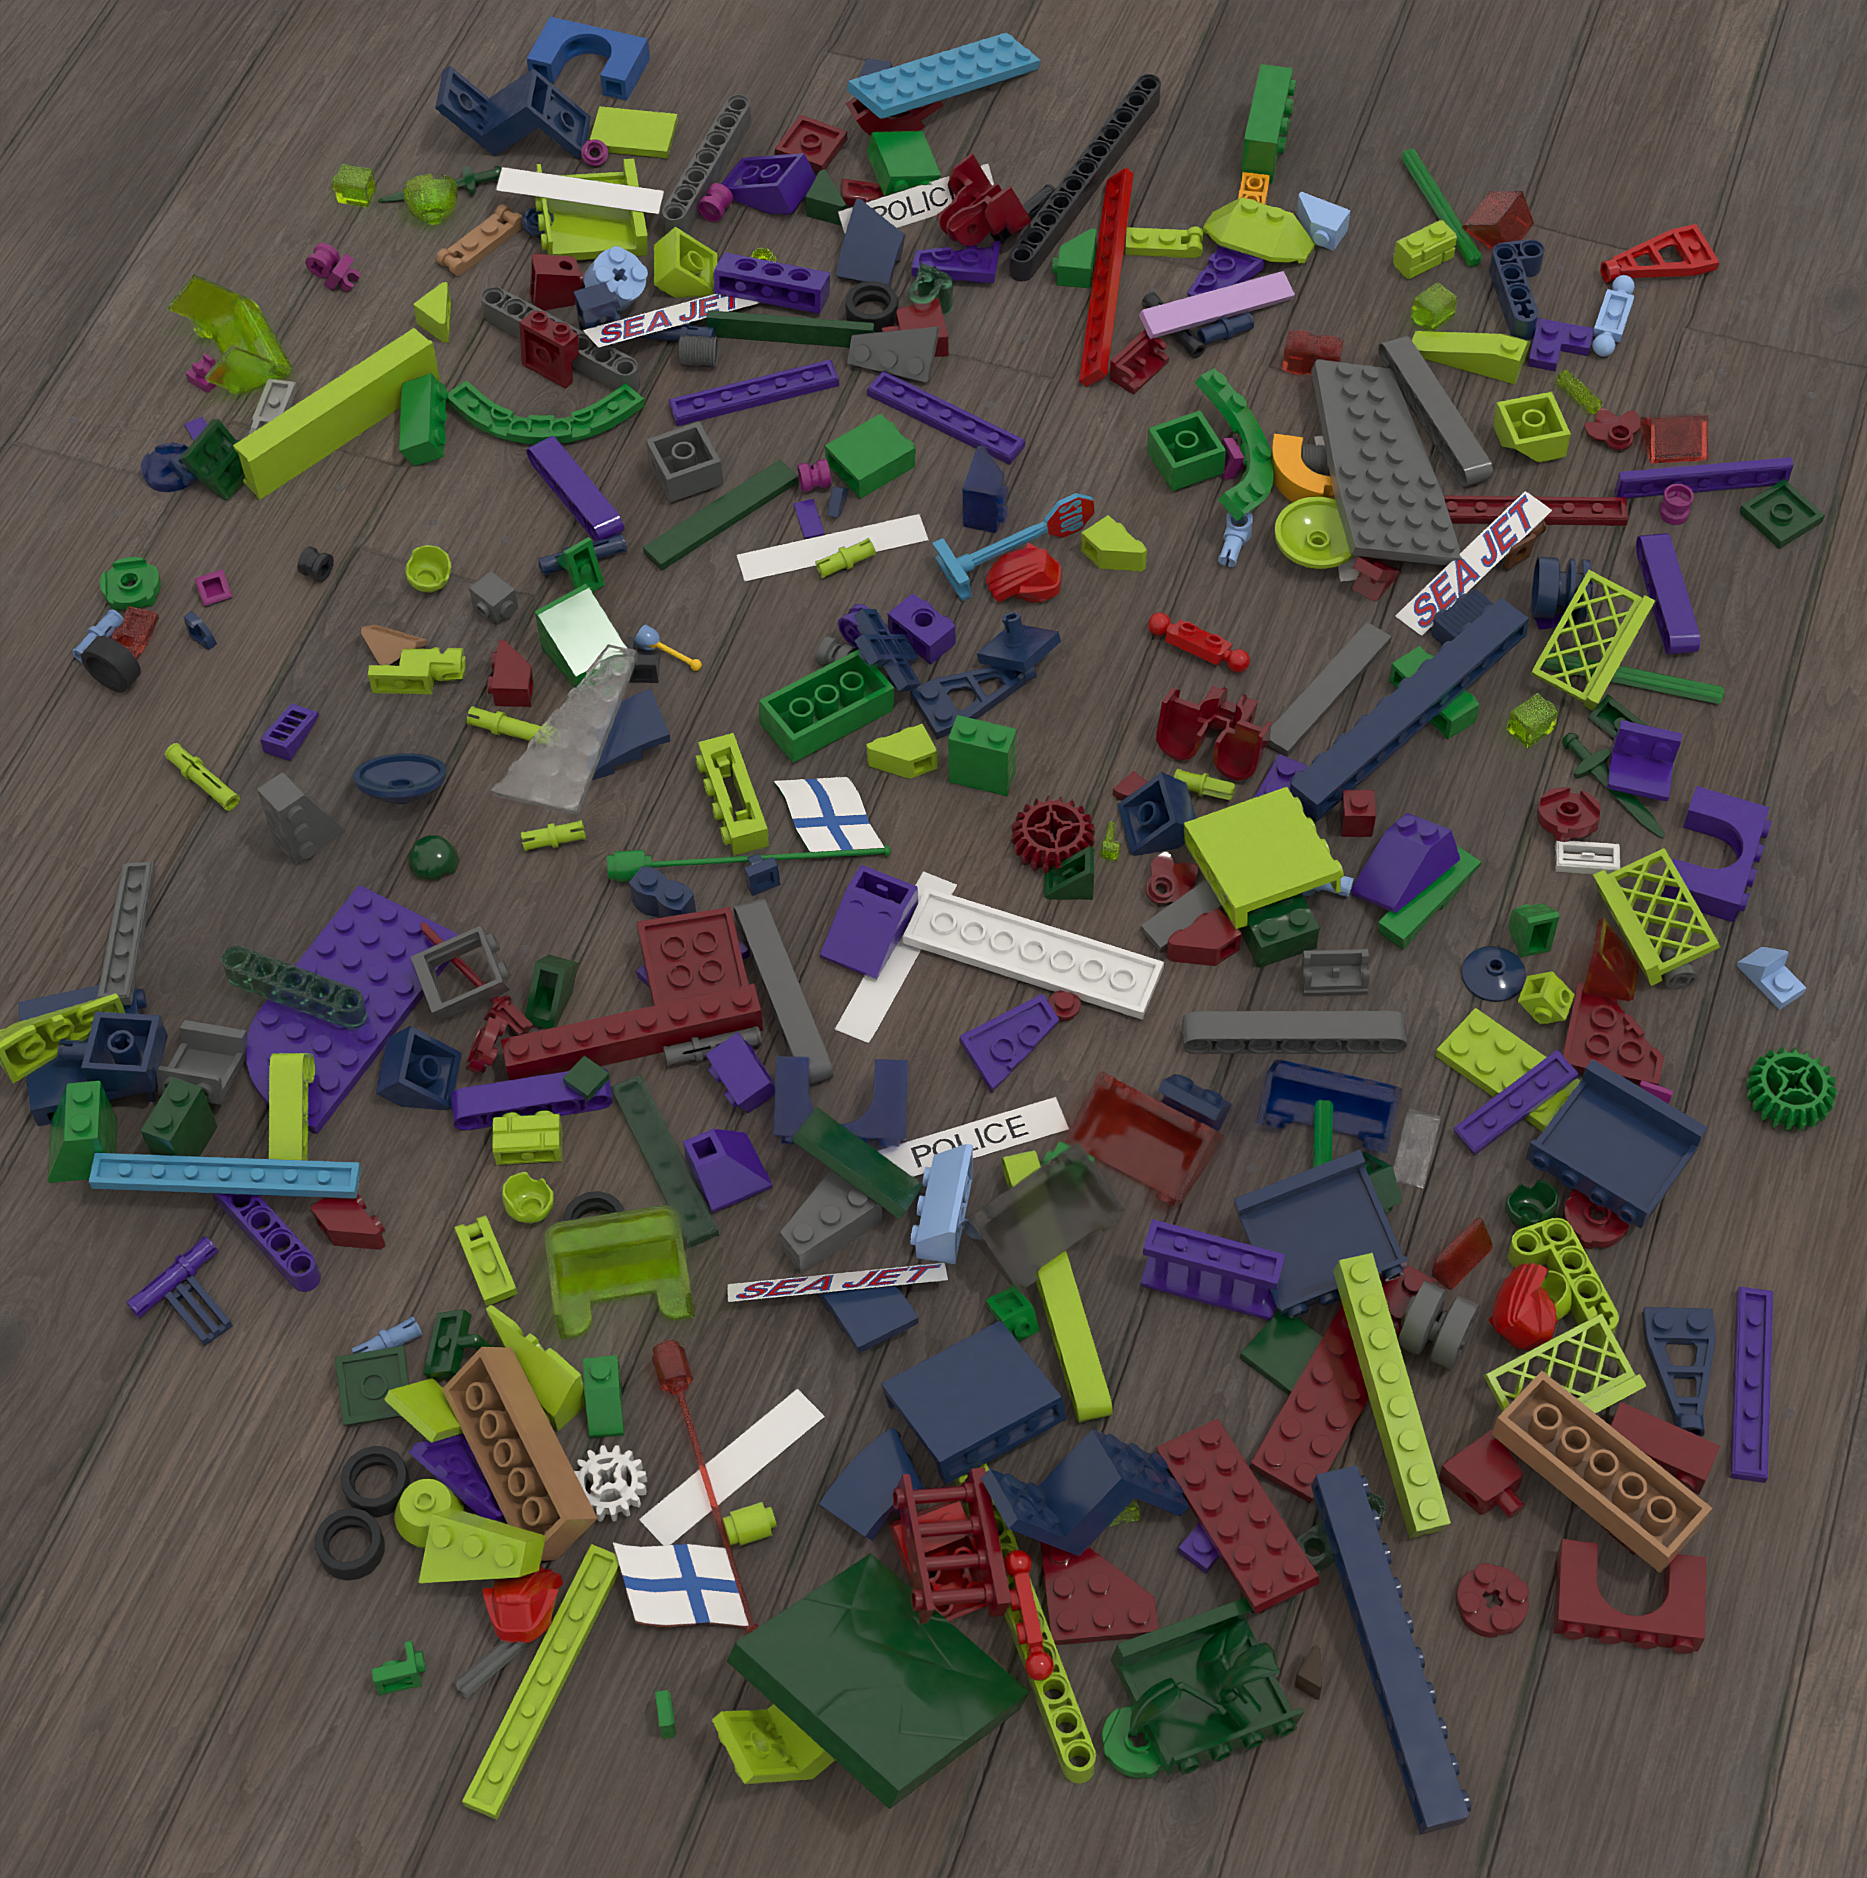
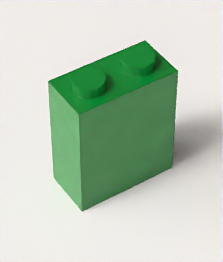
M923 131L872 132L867 156L884 197L920 185H933L929 182L941 178L940 171Z
M881 414L825 445V457L829 468L859 499L915 467L916 448L913 442L908 438L905 439L898 432L896 425L891 421L888 422Z
M957 715L948 738L949 782L1008 796L1016 774L1017 729Z

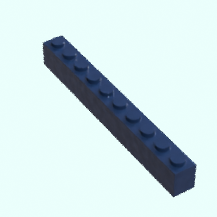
M1500 598L1493 605L1486 606L1481 612L1480 617L1473 623H1467L1455 639L1445 642L1438 654L1431 660L1426 659L1413 676L1403 679L1389 697L1384 696L1377 703L1376 708L1368 715H1362L1347 734L1342 733L1339 735L1331 748L1325 753H1319L1306 770L1299 771L1293 776L1290 781V792L1293 797L1299 798L1303 811L1316 821L1322 818L1341 801L1343 790H1353L1525 638L1527 636L1529 618L1503 598Z
M1357 1465L1317 1474L1311 1484V1488L1419 1833L1422 1835L1461 1825L1469 1818L1468 1812L1471 1811L1470 1799L1466 1790H1461L1457 1779L1459 1765L1453 1753L1449 1754L1445 1739L1448 1738L1447 1727L1443 1718H1438L1434 1707L1436 1694L1432 1683L1426 1682L1422 1668H1425L1422 1650L1419 1646L1415 1647L1411 1635L1414 1632L1412 1618L1409 1612H1404L1400 1601L1403 1597L1401 1584L1397 1577L1393 1578L1389 1567V1564L1392 1562L1391 1553L1388 1545L1381 1542L1378 1532L1381 1528L1380 1519L1377 1511L1371 1509L1367 1498L1370 1495L1368 1481L1364 1475L1360 1476Z

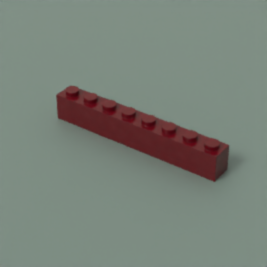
M750 984L500 1040L509 1080L570 1071L583 1056L598 1066H605L663 1053L664 1046L689 1042L692 1037L703 1039L753 1028L754 1026H758L759 1030L762 1031L763 1021L755 984Z

